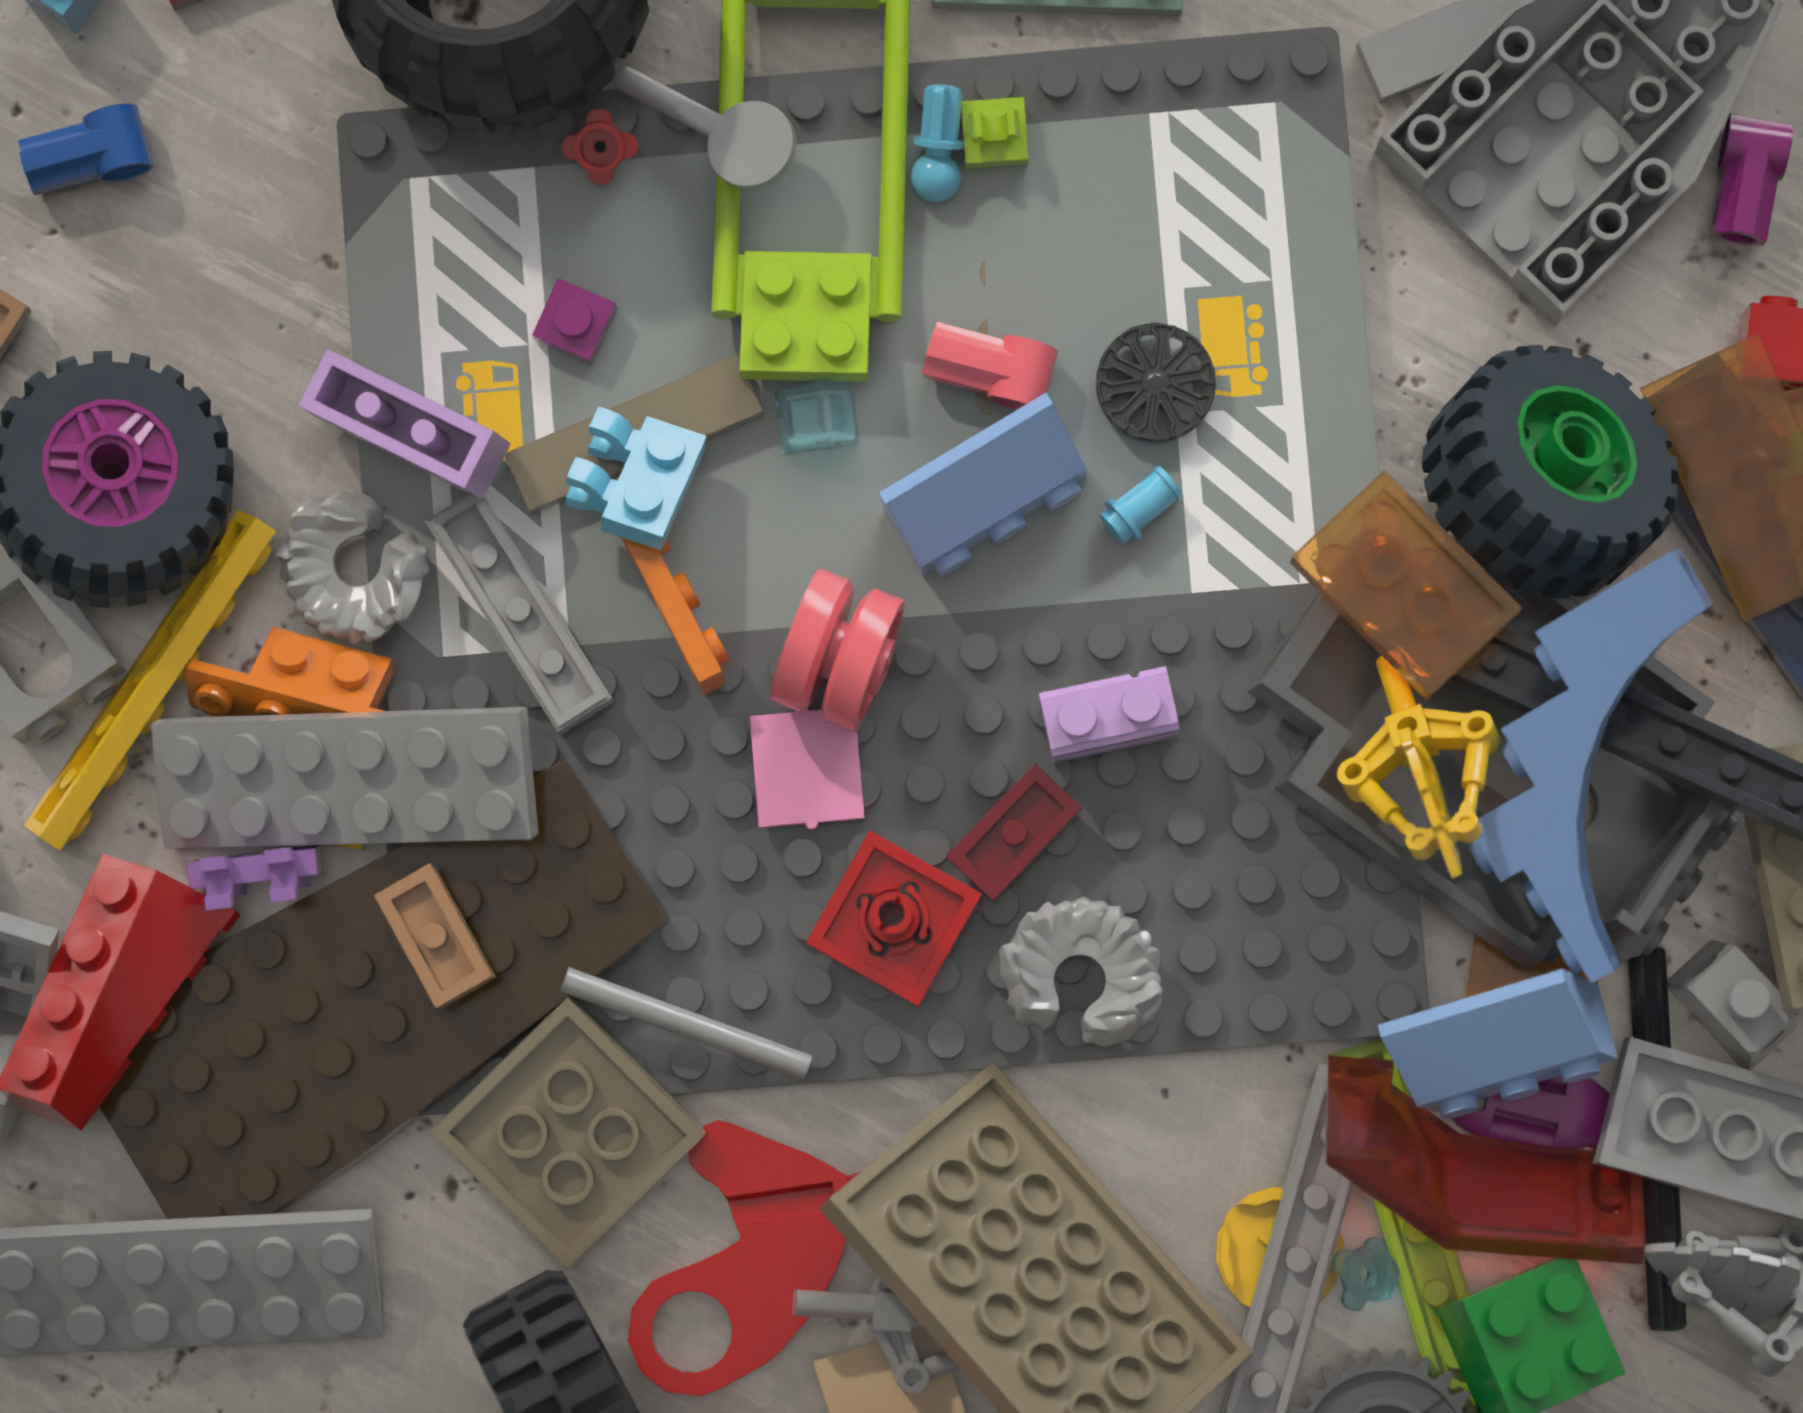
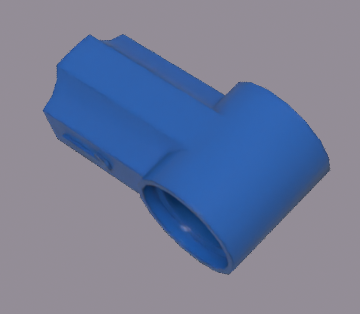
M123 103L106 106L86 114L83 117V123L18 140L19 154L24 173L35 196L98 179L101 182L123 181L145 174L153 168L138 106L135 104Z

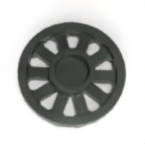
M1157 322L1131 327L1119 335L1104 352L1096 375L1097 397L1106 418L1124 435L1146 443L1174 441L1193 431L1208 414L1216 387L1212 360L1198 338L1177 326ZM1153 335L1156 338L1153 358H1150L1141 342V337ZM1175 338L1181 341L1182 346L1168 361L1165 360L1168 340ZM1124 346L1130 347L1139 365L1137 366L1119 357L1117 352ZM1190 356H1197L1201 362L1199 368L1178 371ZM1115 370L1130 377L1131 380L1110 383L1106 378L1108 371ZM1200 381L1205 384L1204 393L1201 395L1181 387L1183 384ZM1132 394L1133 397L1121 409H1114L1110 403L1112 397ZM1178 400L1193 407L1194 415L1189 419L1183 418L1174 402ZM1141 407L1146 408L1144 424L1136 428L1130 424L1129 419ZM1158 410H1164L1171 423L1170 429L1160 431L1156 427Z

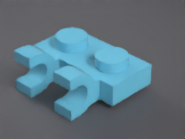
M598 406L589 426V434L594 436L588 447V454L601 459L617 460L625 463V466L618 481L610 479L606 471L598 465L575 457L566 477V484L571 487L566 496L565 505L586 511L594 510L603 513L601 531L662 550L706 450L707 436L646 416L639 431L633 429L628 420L620 414Z

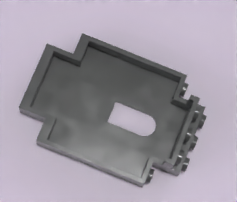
M1368 527L1349 542L1247 691L1309 736L1274 789L1523 969L1540 964L1543 960L1551 963L1561 953L1557 940L1562 938L1563 935L1550 914L1542 918L1530 903L1523 888V884L1529 881L1524 870L1500 882L1494 871L1488 874L1482 871L1473 858L1467 843L1462 841L1456 842L1460 855L1462 875L1454 878L1451 877L1441 849L1435 850V853L1428 859H1415L1405 843V837L1393 824L1386 825L1364 802L1352 801L1347 796L1338 779L1337 771L1342 762L1354 757L1386 723L1385 717L1392 715L1376 666L1377 659L1389 652L1362 640V631L1390 577L1538 644L1542 643L1535 633L1537 630L1581 604L1571 597L1568 599L1544 598L1541 590L1535 595H1527L1512 590L1513 583L1504 578L1499 582L1494 581L1482 573L1483 565L1473 557L1467 561L1455 548L1458 541L1451 532L1447 534L1424 568ZM1651 657L1642 666L1630 683L1635 688L1702 718H1705L1715 703L1654 657ZM1402 659L1416 705L1421 704L1422 708L1466 714L1473 711H1484L1491 716L1499 733L1505 725L1507 726L1525 715ZM1598 748L1592 766L1589 785L1594 799V814L1586 828L1587 866L1600 917L1620 960L1623 961L1640 956L1641 953L1647 956L1659 945L1669 929V924L1663 919L1675 901L1683 903L1694 892L1704 872L1698 869L1699 864L1709 849L1717 851L1725 844L1735 830L1738 820L1732 817L1735 810ZM1439 750V755L1431 757L1441 781L1450 820L1460 811V805L1465 797L1466 790L1462 787L1461 783L1466 750ZM1401 764L1378 785L1402 808V816L1408 822L1412 823L1416 828H1432L1409 766L1404 767ZM1485 783L1484 789L1478 794L1477 818L1507 802L1508 799Z

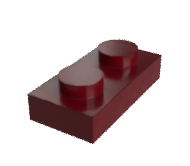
M1035 763L952 849L946 858L994 903L1082 811V807Z

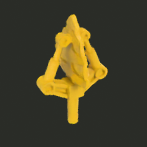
M1394 652L1383 654L1377 659L1376 666L1392 715L1385 717L1386 723L1354 757L1341 763L1337 776L1347 796L1352 801L1364 802L1386 825H1394L1405 837V843L1415 859H1428L1435 853V850L1441 849L1451 877L1454 878L1462 875V866L1456 842H1474L1482 834V826L1476 816L1478 794L1485 787L1489 754L1498 749L1501 737L1491 716L1484 711H1473L1466 714L1422 708L1421 704L1416 705L1401 656ZM1439 750H1466L1461 783L1462 787L1466 790L1465 797L1460 805V811L1450 820L1441 781L1431 757L1439 755ZM1401 764L1404 767L1409 766L1432 828H1416L1412 823L1408 822L1402 816V808L1378 785Z

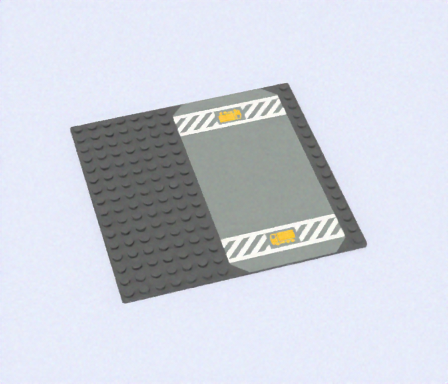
M1316 27L909 63L901 320L888 323L877 319H870L868 382L750 380L764 415L706 440L704 455L667 537L671 551L662 555L664 562L672 577L684 572L701 605L691 610L693 617L701 632L713 627L730 660L720 666L726 684L704 696L621 538L601 531L603 513L594 510L577 509L565 505L566 500L531 515L506 457H504L484 497L614 701L560 736L425 523L427 519L469 493L358 439L362 494L371 496L378 504L385 506L386 509L381 532L371 530L365 534L368 583L379 572L385 544L396 538L399 534L414 533L418 542L425 544L429 551L426 558L429 572L423 578L419 599L405 622H396L387 634L380 639L372 641L373 653L392 658L393 676L377 709L383 711L527 707L533 776L560 761H566L572 766L668 919L667 926L655 931L630 950L624 959L611 969L607 968L596 977L812 1055L809 1069L803 1080L573 997L670 1095L983 1070L992 1062L998 1068L1381 1037L1379 1024L1430 1009L1419 893L1274 789L1309 736L1247 692L1352 538L1369 527L1386 540L1339 35L1335 29L1331 27ZM883 66L744 78L743 102L762 101L778 108L788 118L794 128L796 152L791 166L779 180L761 189H741L739 254H744L745 251L870 253L872 257H878ZM719 80L665 85L718 113ZM934 84L955 86L962 92L961 102L1024 97L1029 164L966 169L964 148L951 150V157L957 162L961 171L959 189L950 199L943 202H929L921 198L913 189L911 171L915 162L926 151L925 147L913 144L914 137L921 135L924 91L926 87ZM618 89L601 90L585 104L576 99L555 111L556 120L528 129H524L520 122L498 123L495 125L494 132L457 128L448 122L445 114L438 112L433 117L427 113L424 116L412 107L351 112L339 117L337 121L353 362L495 431L511 443L507 451L509 452L595 415L598 406L610 409L738 354L740 357L742 316H736L731 319H718L711 315L716 172L708 157L707 145L709 137ZM597 108L609 111L612 115V122L623 133H632L638 140L636 155L633 158L624 159L614 169L613 180L604 185L593 183L589 179V171L581 167L577 160L567 159L562 150L564 139L568 135L577 134L586 124L587 114ZM961 110L958 139L964 140ZM599 140L595 143L594 148L597 152L602 153L606 150V144ZM984 261L986 286L980 278V267ZM558 278L615 302L618 307L592 365L536 341L532 337L533 331ZM987 319L988 336L1003 339L1004 335L1021 336L1045 343L1058 350L1047 394L1087 468V478L1078 483L1082 492L1068 503L1052 511H1049L1044 503L1024 515L1023 517L1027 525L1006 540L994 544L989 536L969 548L968 550L972 558L956 570L940 577L934 569L922 576L884 513L879 492L1016 411L991 401L992 416H988L982 413L976 405V391L924 378L922 374L930 339L937 322L978 332L981 323ZM1153 322L1177 326L1198 338L1212 360L1216 378L1214 399L1204 420L1187 435L1165 443L1141 442L1117 430L1104 415L1096 391L1098 366L1108 346L1131 327L1151 324ZM1153 335L1141 337V342L1150 358H1153L1156 341ZM1175 338L1168 340L1165 360L1168 361L1182 346L1181 341ZM1124 346L1117 352L1119 357L1137 366L1139 365L1130 347ZM1190 356L1178 371L1199 368L1201 362L1197 356ZM1110 370L1107 373L1106 380L1114 383L1131 380V378L1115 370ZM1201 381L1181 385V387L1198 395L1203 394L1205 390V384ZM833 392L847 393L853 434L851 440L795 447L792 444L787 404L790 398ZM1132 394L1112 397L1110 403L1114 409H1121L1133 396ZM1178 400L1174 402L1183 418L1189 419L1194 415L1193 407ZM1141 407L1129 419L1131 425L1139 428L1144 424L1146 408ZM1158 410L1156 427L1160 431L1168 430L1171 427V423L1164 410ZM1158 465L1174 480L1184 497L1179 501H1175L1140 530L1143 536L1140 540L1135 541L1131 538L1125 544H1122L1107 529L1099 515L1107 509L1105 502L1109 498L1117 501ZM821 568L850 579L854 595L847 619L848 622H851L861 599L874 588L904 599L905 608L896 637L897 643L893 658L877 696H874L869 710L857 730L865 819L819 823L815 830H809L806 824L759 828L750 716L796 712V710L772 702L770 700V692L786 638L814 574ZM1166 666L1180 727L1179 737L1053 764L1039 702V693L1127 674L1135 678L1138 677L1141 671ZM828 679L824 680L815 701L808 707L809 711L822 710V702ZM1036 763L1082 807V811L993 903L946 856ZM869 830L983 895L919 1008L806 944L808 937ZM386 843L387 853L406 843ZM906 883L902 887L901 893L907 895L910 899L914 900V898L907 893L906 886H913L915 888V892H917L918 894L920 893V888L915 883ZM863 895L858 899L857 907L860 910L862 907L861 900L867 897L870 901L866 912L868 913L875 898L871 895ZM1085 896L1090 901H1104L1108 906H1121L1126 917L1138 921L1140 932L1146 930L1151 934L1150 946L1158 948L1160 952L1158 973L1162 978L1159 984L1163 989L1162 1002L1155 1018L1138 1028L1130 1039L1103 1047L1095 1043H1085L1082 1040L1080 1018L1083 1017L1088 1007L1100 998L1106 983L1105 973L1101 965L1093 958L1085 955H1074L1066 958L1055 971L1054 987L1059 999L1060 1013L1054 1026L1042 1031L1036 1025H1023L1016 1021L1015 1013L1006 1003L1009 993L1000 975L999 950L1002 945L1011 942L1020 921L1026 913L1039 911L1046 902H1050L1055 906L1065 900L1074 901ZM920 926L913 935L915 942L922 945L931 940L932 932L927 928V937L921 940L919 938ZM875 939L881 944L882 951L876 952L871 944L869 951L873 956L881 957L887 952L888 944ZM551 1012L525 1031L526 1034L509 1047L502 1048L476 1068L477 1071L455 1088H450L426 1107L427 1109L418 1116L448 1114Z

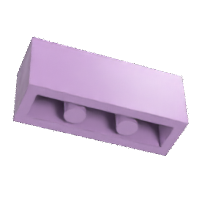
M329 349L323 355L298 405L319 420L483 500L511 445L510 442L495 431Z

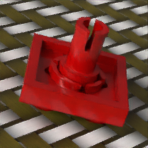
M869 830L808 937L806 944L919 1008L983 895ZM906 883H915L920 888V893L918 894L917 892H915V888L913 886H906L907 893L914 898V900L910 899L907 895L901 893L902 887ZM863 895H871L875 898L868 913L866 912L870 901L867 897L861 900V909L859 910L857 907L858 899ZM920 926L919 938L921 940L926 939L927 928L932 932L931 940L922 945L915 942L913 935ZM875 939L888 944L887 952L881 957L873 956L869 951L870 944L876 952L882 951L881 944Z

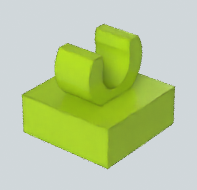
M1024 97L961 102L966 169L1029 164Z

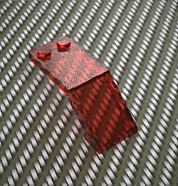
M1328 1055L1326 1164L1445 1250L1642 1265L1645 1252L1643 1178L1593 1164L1597 1144L1552 1147L1480 1135L1460 1134L1429 1110L1417 1107L1411 1097L1392 1084L1393 1060Z

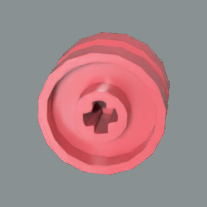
M819 568L803 596L786 638L772 682L770 700L798 712H803L812 705L824 680L828 679L822 702L825 722L856 733L869 710L874 696H877L889 669L896 648V637L903 617L905 600L874 588L861 599L851 622H848L847 619L854 595L850 579Z

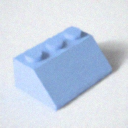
M1045 393L879 492L884 513L922 576L935 569L941 577L968 562L972 558L968 549L989 536L994 544H997L1019 532L1027 525L1023 516L1044 503L1049 511H1052L1074 499L1082 492L1078 483L1087 478V468L1048 394Z
M1563 969L1378 1025L1381 1038L1417 1107L1434 1112L1440 1111L1441 1118L1443 1119L1475 1112L1479 1109L1477 1100L1500 1094L1503 1101H1509L1536 1094L1540 1091L1538 1082L1561 1076L1564 1083L1594 1077L1601 1073L1599 1064L1618 1059L1599 985L1595 982L1591 984L1588 979Z

